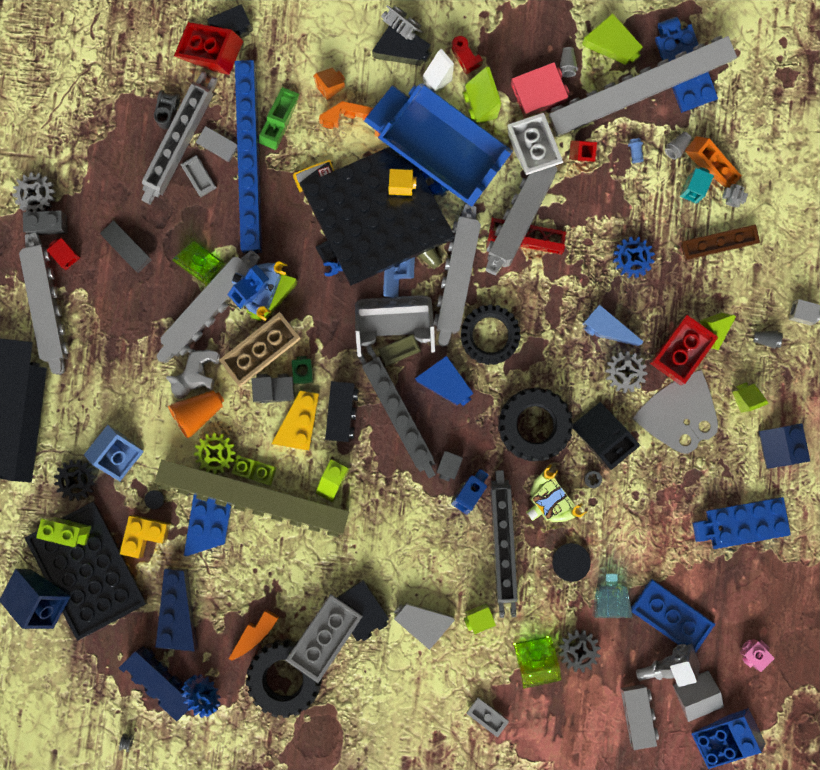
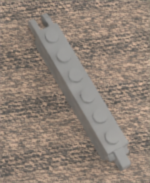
M205 72L200 74L196 83L193 82L190 85L143 178L142 184L144 187L142 190L145 193L141 200L151 205L155 196H163L213 97L212 92L217 84V78L212 77L206 88L203 86L207 78V73Z
M556 165L531 173L527 179L523 178L519 186L521 189L520 193H516L512 199V209H507L503 220H505L503 226L499 225L496 230L495 236L497 238L495 242L491 241L487 248L489 255L485 271L496 276L502 266L508 267L511 265L557 172Z
M465 204L461 217H459L458 222L454 221L452 232L456 233L455 239L450 241L448 251H452L451 259L447 258L445 270H448L447 277H443L441 288H444L443 296L439 295L437 307H441L440 314H435L434 325L437 326L436 331H440L438 343L442 347L449 344L451 334L459 332L481 226L479 221L476 220V206L471 207Z
M37 233L26 234L25 248L20 251L19 255L39 358L49 362V367L53 374L61 375L65 372L64 359H68L69 347L67 342H64L63 335L66 332L64 325L60 321V316H62L61 307L57 305L56 301L58 291L56 286L53 285L52 279H55V275L49 265L51 255L42 246Z
M254 251L248 252L241 259L233 257L162 335L161 343L164 346L157 354L158 361L167 363L174 356H184L188 349H190L189 345L193 341H198L203 335L202 331L206 326L209 328L216 319L214 317L219 312L223 313L228 307L227 303L231 300L227 294L234 285L232 283L234 274L239 273L246 276L247 270L257 265L261 259Z

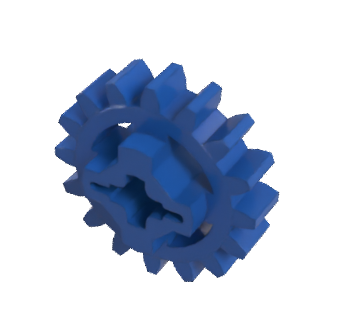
M629 237L628 242L623 239L621 241L622 246L619 244L616 246L618 251H614L613 255L617 256V258L612 262L618 263L615 269L622 270L620 275L627 273V278H630L634 274L636 279L639 277V273L644 276L646 274L645 270L650 271L652 269L649 264L655 262L651 259L655 253L649 251L652 246L647 247L646 240L641 243L640 237H637L635 241H633L632 237ZM628 246H637V247H636L635 249H630ZM643 251L645 253L646 259L643 258ZM633 254L636 255V260L634 261L631 260ZM621 256L624 257L625 264H623ZM634 266L640 267L638 270H631L630 268Z
M202 674L199 676L194 675L184 682L185 685L182 687V690L185 692L181 694L182 697L186 698L184 704L189 705L188 710L193 709L194 715L199 714L200 718L204 716L209 717L218 710L217 707L221 704L218 701L221 696L216 694L218 688H214V682H208L209 677L203 679Z

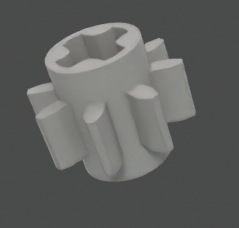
M732 184L730 188H726L722 197L727 199L725 204L731 207H740V203H746L748 193H744L745 188Z

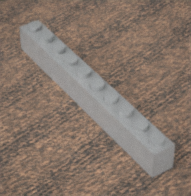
M722 35L711 40V44L706 46L704 43L697 45L693 48L694 51L688 54L686 51L675 55L676 59L672 61L665 59L657 63L658 67L653 69L647 67L639 71L640 74L635 77L632 74L622 78L623 82L615 84V82L604 86L605 90L598 92L594 90L586 94L587 97L582 100L576 98L569 101V105L562 108V105L551 109L552 113L549 114V119L556 136H561L734 61L737 55L729 36L724 38Z

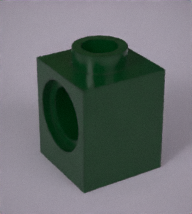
M298 356L296 360H292L293 383L295 385L314 383L312 359H308L307 356ZM306 365L308 372L305 375H300L298 373L299 366Z

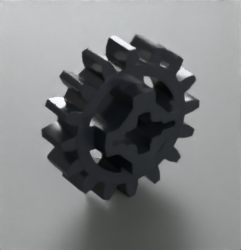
M71 459L70 465L64 462L62 463L64 468H57L60 474L54 475L58 479V482H55L54 485H59L60 488L57 490V493L63 492L62 498L69 496V501H74L76 497L77 501H81L82 496L84 498L89 497L87 492H94L91 487L92 485H97L93 481L97 475H92L95 469L88 468V462L82 465V460L78 459L75 463V460ZM73 467H78L75 472L69 471ZM73 477H77V481L79 482L74 484L75 480L73 479ZM76 488L83 490L79 493H72Z

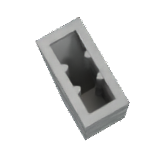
M407 602L404 606L400 604L394 611L396 614L394 620L429 650L455 621L452 615Z

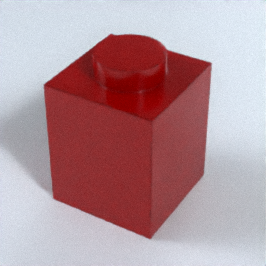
M571 140L569 159L595 162L597 142Z
M63 238L52 241L47 249L49 254L65 270L80 259V256Z

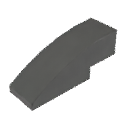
M114 220L100 233L136 272L139 273L152 261Z

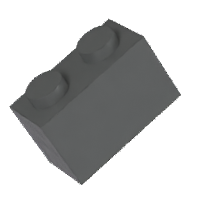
M62 211L23 212V232L27 234L37 233L38 235L68 234L67 215Z

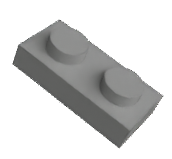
M479 697L476 698L466 714L496 737L501 734L509 723L507 718Z

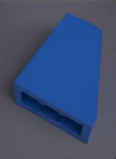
M447 356L415 378L417 383L455 405L461 403L464 406L472 400L470 396L473 395V392Z

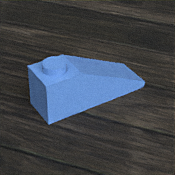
M600 305L594 309L582 324L585 326L584 330L591 336L595 335L634 346H640L643 343L639 337Z

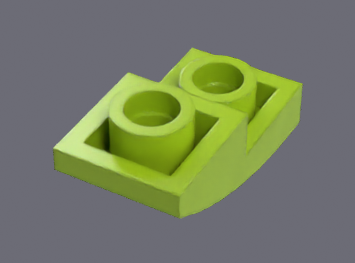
M237 455L232 474L271 486L277 467Z

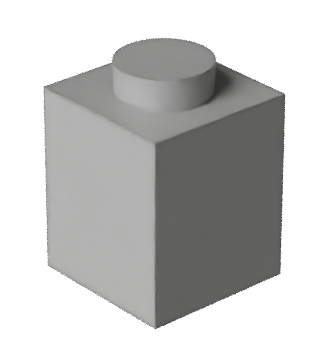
M797 299L793 301L788 320L810 326L814 325L820 320V305Z

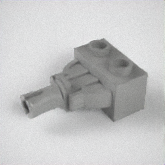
M680 644L673 648L671 656L661 661H654L652 666L637 669L636 675L639 681L654 677L662 680V678H675L678 687L698 681L700 663L692 644Z

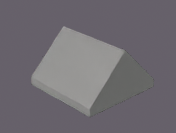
M708 670L698 675L696 683L678 687L677 683L673 685L688 722L724 707L721 692Z

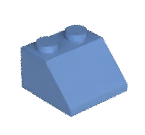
M107 425L84 456L93 466L121 481L144 451L122 433Z

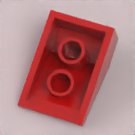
M188 22L174 56L213 72L230 75L243 40L230 29Z
M686 315L656 353L650 364L680 386L684 385L719 337Z

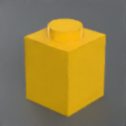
M390 169L389 195L412 196V189H416L417 178L413 177V170Z

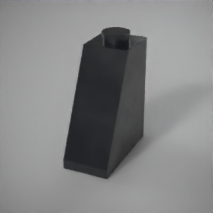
M400 24L395 29L389 26L372 50V57L375 59L421 66L423 61L427 62L432 54L430 52L431 44L415 35L413 40H406L405 37L396 32Z

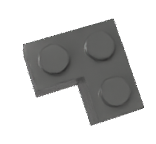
M257 374L256 378H251L253 402L259 404L295 401L293 377H289V374H278V378H272L268 374Z

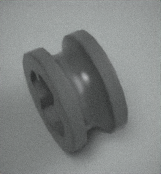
M589 471L584 477L585 484L590 488H597L602 483V476L596 471ZM596 474L597 484L595 482L594 485L590 484V480H588L589 475Z
M123 733L119 751L125 749L126 752H130L134 735L127 736L126 733Z

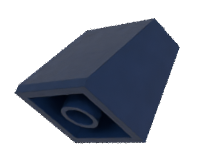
M15 569L0 598V603L22 629H54L70 596L32 569Z

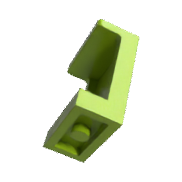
M57 517L41 518L36 537L70 547H76L77 544L87 545L91 526Z

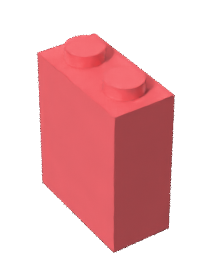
M555 63L512 78L511 87L524 118L566 103L569 90L566 84L563 85L561 80L562 72L559 67L556 68Z

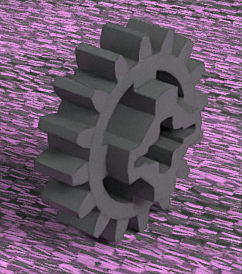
M574 629L573 635L567 632L568 638H561L564 644L558 645L562 649V651L558 652V655L564 656L561 662H568L566 667L569 669L573 666L574 672H577L578 668H580L583 673L585 672V667L591 670L590 664L597 665L595 657L601 656L597 653L601 647L595 645L598 640L596 638L592 639V633L586 635V631L583 629L581 634H579L577 629ZM577 638L576 642H574L573 644H569L572 640ZM586 640L590 642L592 650L586 647ZM581 646L584 651L578 655L575 650ZM567 652L572 653L573 662L568 658ZM587 657L589 658L586 662L582 663V660Z

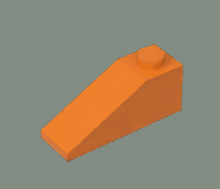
M696 136L685 149V152L699 167L709 170L710 174L714 175L713 178L725 188H730L732 184H736L742 177L710 138Z

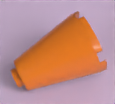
M212 390L172 403L168 408L174 420L177 421L182 433L186 438H189L223 407L224 399L219 392L215 393Z

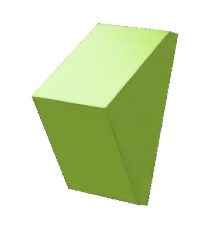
M721 312L700 320L702 326L719 337L711 349L719 350L736 318L735 315Z

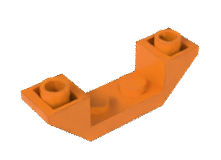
M342 101L321 114L319 122L328 129L338 128L341 114H344L347 118L354 119L355 117H360L365 120L373 108ZM375 130V136L379 137L380 133Z

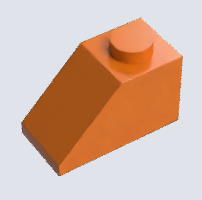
M333 67L313 75L317 89L327 101L345 88L344 76L340 71L336 72Z

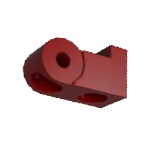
M456 36L453 39L452 52L466 75L482 66L483 59L479 54L473 55L468 47L466 37Z

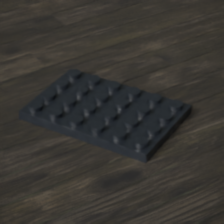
M95 501L61 518L91 526L87 545L77 544L76 547H70L38 539L36 537L38 531L24 537L45 579L70 596L62 613L77 641L148 604L125 558L120 554V549Z

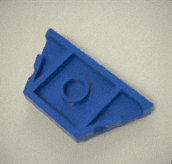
M193 495L184 556L226 544L232 505L220 506L215 504V500L208 499L207 501L196 499L197 495Z

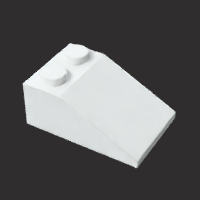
M544 113L508 124L509 139L526 175L563 163Z

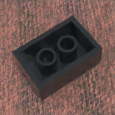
M331 381L325 440L350 443V440L354 439L355 428L352 427V420H356L357 408H354V401H358L359 389L356 388L354 383Z

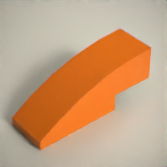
M266 609L257 626L250 622L229 659L233 661L253 649L270 632L280 617Z

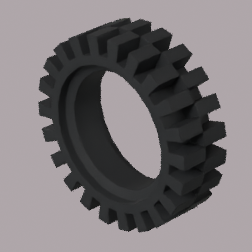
M483 305L474 309L466 317L461 328V341L465 352L470 358L480 364L496 365L504 362L518 348L521 338L518 321L512 313H509L506 308L503 309L499 305ZM484 318H496L503 322L507 328V343L497 352L482 351L473 340V329Z

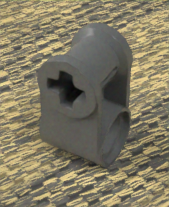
M164 90L159 91L154 119L160 128L169 129L179 107L180 94L176 93L173 95L165 93ZM161 116H168L167 120L159 121Z

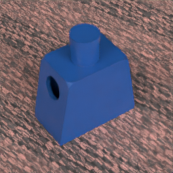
M481 469L478 470L475 476L471 475L451 505L466 515L470 513L487 488L484 482L489 475ZM471 486L475 488V492L471 490Z

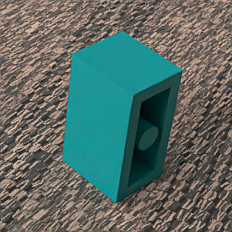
M695 168L687 177L679 197L697 204L706 196L714 175L710 174V171L705 168Z

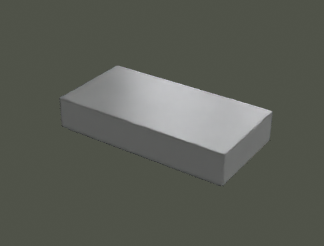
M206 126L196 141L198 145L227 162H230L237 150V144Z
M197 155L180 164L200 197L217 188Z

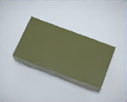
M413 334L378 349L386 367L421 352Z

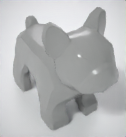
M188 349L190 354L185 371L178 376L166 377L171 383V391L176 399H183L191 390L203 386L213 390L215 381L205 376L204 364L210 361L214 364H219V353L212 350Z

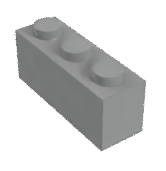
M643 684L620 688L631 747L633 750L657 746L656 740H659L657 728L653 726L655 713L653 708L650 709L649 701H652L650 689H647Z

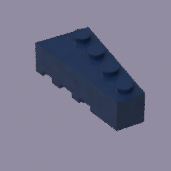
M172 567L164 569L156 648L196 651L198 649L188 569Z
M142 646L119 669L123 673L127 670L131 675V680L136 685H143L145 693L150 698L159 699L158 705L173 719L178 721L188 711L189 707L188 704H184L186 698L181 696L185 692L182 690V682L177 676H172L168 672L169 669L162 661L158 662L150 648Z

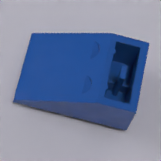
M749 708L729 714L691 733L708 769L762 753L766 745Z

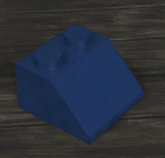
M803 423L758 431L766 469L810 462Z

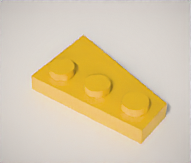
M299 391L272 444L310 451L319 394Z

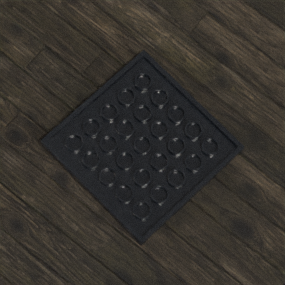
M387 147L301 185V189L350 286L447 243L455 237L420 169L391 147ZM390 169L413 170V177L417 178L416 189H412V196L389 195Z

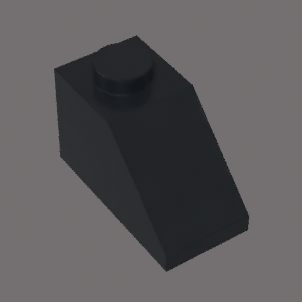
M242 4L207 19L210 26L233 30L240 38L249 35L253 31Z

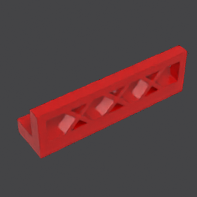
M491 219L487 241L495 242L497 236H495L496 231H493L494 224L503 225L505 220ZM530 225L529 230L531 231L526 233L520 247L563 254L566 237L565 231ZM539 231L544 238L541 240L531 238L529 234ZM553 234L561 236L560 243L551 242L548 238Z

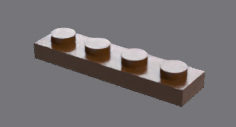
M755 224L682 241L681 247L684 259L687 261L760 243Z

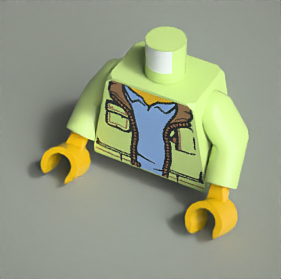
M548 465L545 471L534 480L530 491V500L534 506L526 511L527 515L532 521L542 515L545 520L552 522H565L575 517H582L587 513V511H579V507L583 504L580 503L575 507L554 478L558 470L555 473H551L549 469L552 465Z

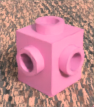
M755 639L748 640L743 644L740 651L744 656L742 658L744 663L750 668L753 666L760 672L775 659L768 652L770 648L762 640L760 642Z

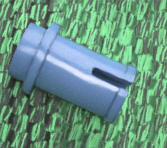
M641 138L629 140L628 147L631 148L632 163L644 162Z

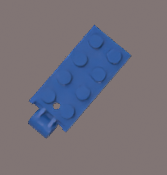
M677 16L658 23L661 37H656L655 42L662 61L665 59L672 61L676 59L675 55L684 51L688 54L694 51L693 48L699 45L692 24L688 25L687 28L681 29ZM709 72L672 87L681 113L718 99Z
M784 497L707 510L708 520L692 522L695 541L712 540L713 549L791 535Z

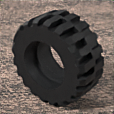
M541 387L527 388L511 396L503 405L498 418V432H500L501 441L505 444L506 448L516 457L527 461H544L555 457L567 446V442L572 436L573 416L572 412L568 409L566 401L564 402L561 396L553 393L552 390L542 389ZM533 406L544 408L553 419L552 433L546 440L539 443L525 440L520 435L517 427L520 414L526 408Z
M279 639L265 645L253 657L246 673V686L249 688V696L254 699L253 703L256 707L259 705L262 708V712L272 713L273 717L281 715L283 718H289L290 715L294 714L296 716L301 711H306L317 698L321 688L322 678L317 683L303 672V682L300 689L290 696L279 695L268 686L266 675L269 667L276 661L287 659L298 641L294 642L292 639L282 641Z

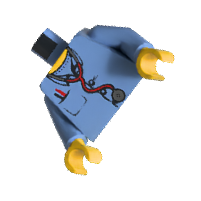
M280 261L257 265L269 278L268 286L253 301L246 305L250 312L264 321L267 320L264 314L266 312L271 313L269 307L280 282V274H286V272L282 271V267L288 265ZM235 273L232 283L236 284L245 276Z

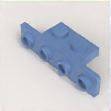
M415 257L384 271V296L398 297L399 279L414 278Z

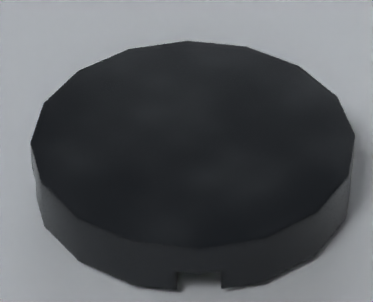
M564 544L557 548L553 554V570L564 581H579L590 570V556L586 549L578 544Z

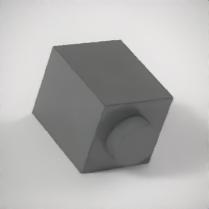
M444 451L436 472L440 474L439 478L450 481L451 478L455 480L463 458Z

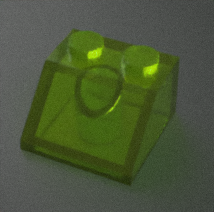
M551 636L513 644L523 689L561 681L560 665Z

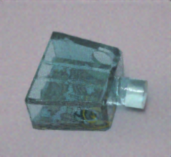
M606 574V585H597L593 617L632 618L628 589L625 585H618V574Z

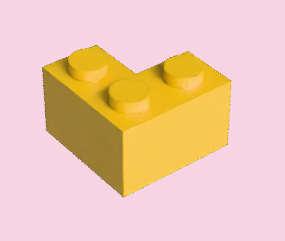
M136 515L129 516L120 554L134 558L143 557L147 540L161 544L167 542L171 523Z

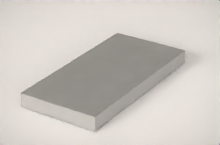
M330 594L285 661L319 683L363 616Z

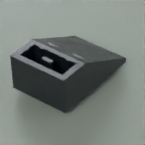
M601 402L596 404L573 424V430L607 470H612L641 446Z

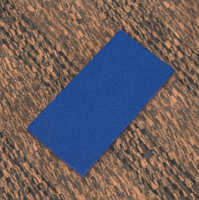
M650 579L630 608L631 612L676 644H692L695 653L715 626L714 622L653 579Z

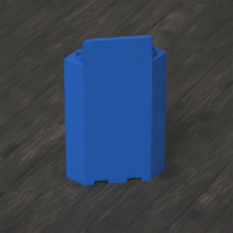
M423 83L412 87L408 94L410 97L392 85L365 118L364 122L380 133L378 138L472 207L513 150Z

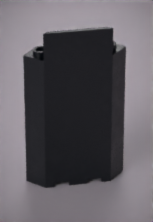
M0 338V479L32 483L47 368L40 367V363L30 362L33 342Z

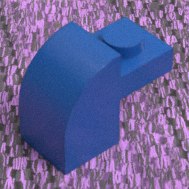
M255 265L249 270L245 278L233 285L227 295L241 309L266 289L269 278L263 270Z

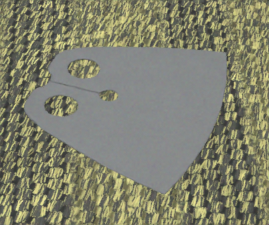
M702 370L694 372L684 385L680 386L674 381L663 388L632 418L661 442L684 454L692 452L697 448L701 440H709L718 431L714 404ZM684 419H689L690 424L685 425L683 423ZM701 421H708L711 428L708 432L703 433L699 430V423ZM687 434L691 437V444L689 446H682L679 439L681 435Z

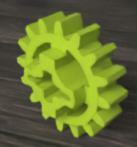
M213 433L212 437L206 434V440L200 438L201 445H195L199 449L198 452L194 453L195 456L199 457L195 462H201L200 469L206 467V472L210 473L213 470V473L217 474L218 470H220L221 473H224V467L230 469L231 465L229 462H235V459L232 458V455L237 454V452L232 451L235 444H229L230 438L224 440V434H221L219 437L217 433ZM220 441L217 446H213L209 442ZM226 448L228 451L227 458L224 457V450ZM204 449L206 450V457H205V458H203V450H204ZM211 449L219 450L217 453L219 455V458H212L213 452ZM214 461L221 464L217 467L210 466Z

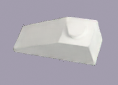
M442 49L438 51L423 74V84L436 94L449 84L453 77L454 63Z

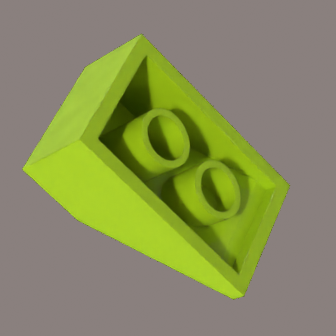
M486 67L465 84L464 92H462L465 103L468 102L470 106L468 110L470 119L474 120L478 125L497 119L501 107V100L490 67Z

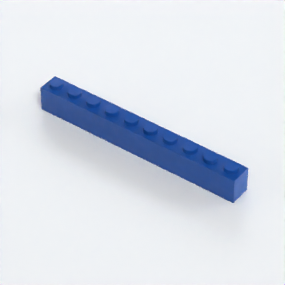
M254 60L235 61L240 247L243 254L250 251L262 253L257 72Z

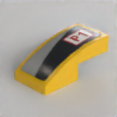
M327 160L294 173L293 178L299 192H303L301 185L333 172L334 168L331 161Z

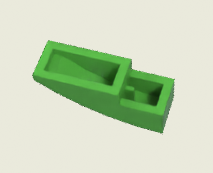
M284 87L281 88L259 135V144L277 150L300 94Z

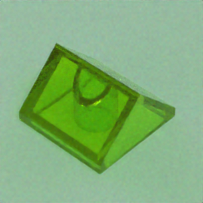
M195 241L189 244L172 260L205 286H208L224 265L223 261Z

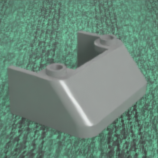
M421 295L358 300L355 303L357 356L361 357V346H369L376 342V336L414 334L415 339L421 343L430 342L431 353L435 352L431 298Z

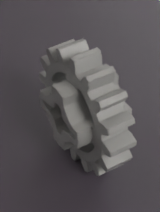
M31 172L30 177L23 175V181L17 180L19 186H13L17 193L12 195L18 198L15 204L20 205L19 208L22 211L39 212V210L46 211V206L52 207L49 202L55 201L52 195L56 191L51 189L54 184L49 182L46 176L42 177L40 173L35 176ZM33 191L37 193L36 196H33Z
M627 351L625 356H623L620 352L618 353V358L615 356L611 357L613 363L607 362L606 365L610 369L605 370V373H609V376L605 379L612 381L609 386L615 385V391H619L622 388L623 393H627L628 389L630 392H634V387L637 389L641 388L639 382L644 383L646 381L642 377L648 374L643 371L647 366L641 365L643 359L637 360L636 353L630 356L629 351ZM623 360L622 366L614 368L619 361ZM632 362L637 366V369L631 365ZM627 368V371L632 374L625 377V374L620 371ZM614 376H617L621 382L619 383ZM633 377H637L636 381L629 385L630 380Z

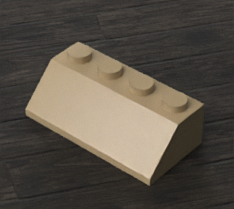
M279 312L219 360L236 384L241 387L301 338Z

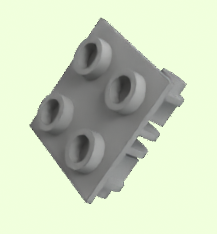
M388 5L386 6L390 10L382 14L383 21L392 26L393 29L402 21L396 32L405 37L406 40H413L416 35L414 33L415 30L424 33L420 29L422 25L410 17L407 19L405 17L407 13L395 5L393 8Z

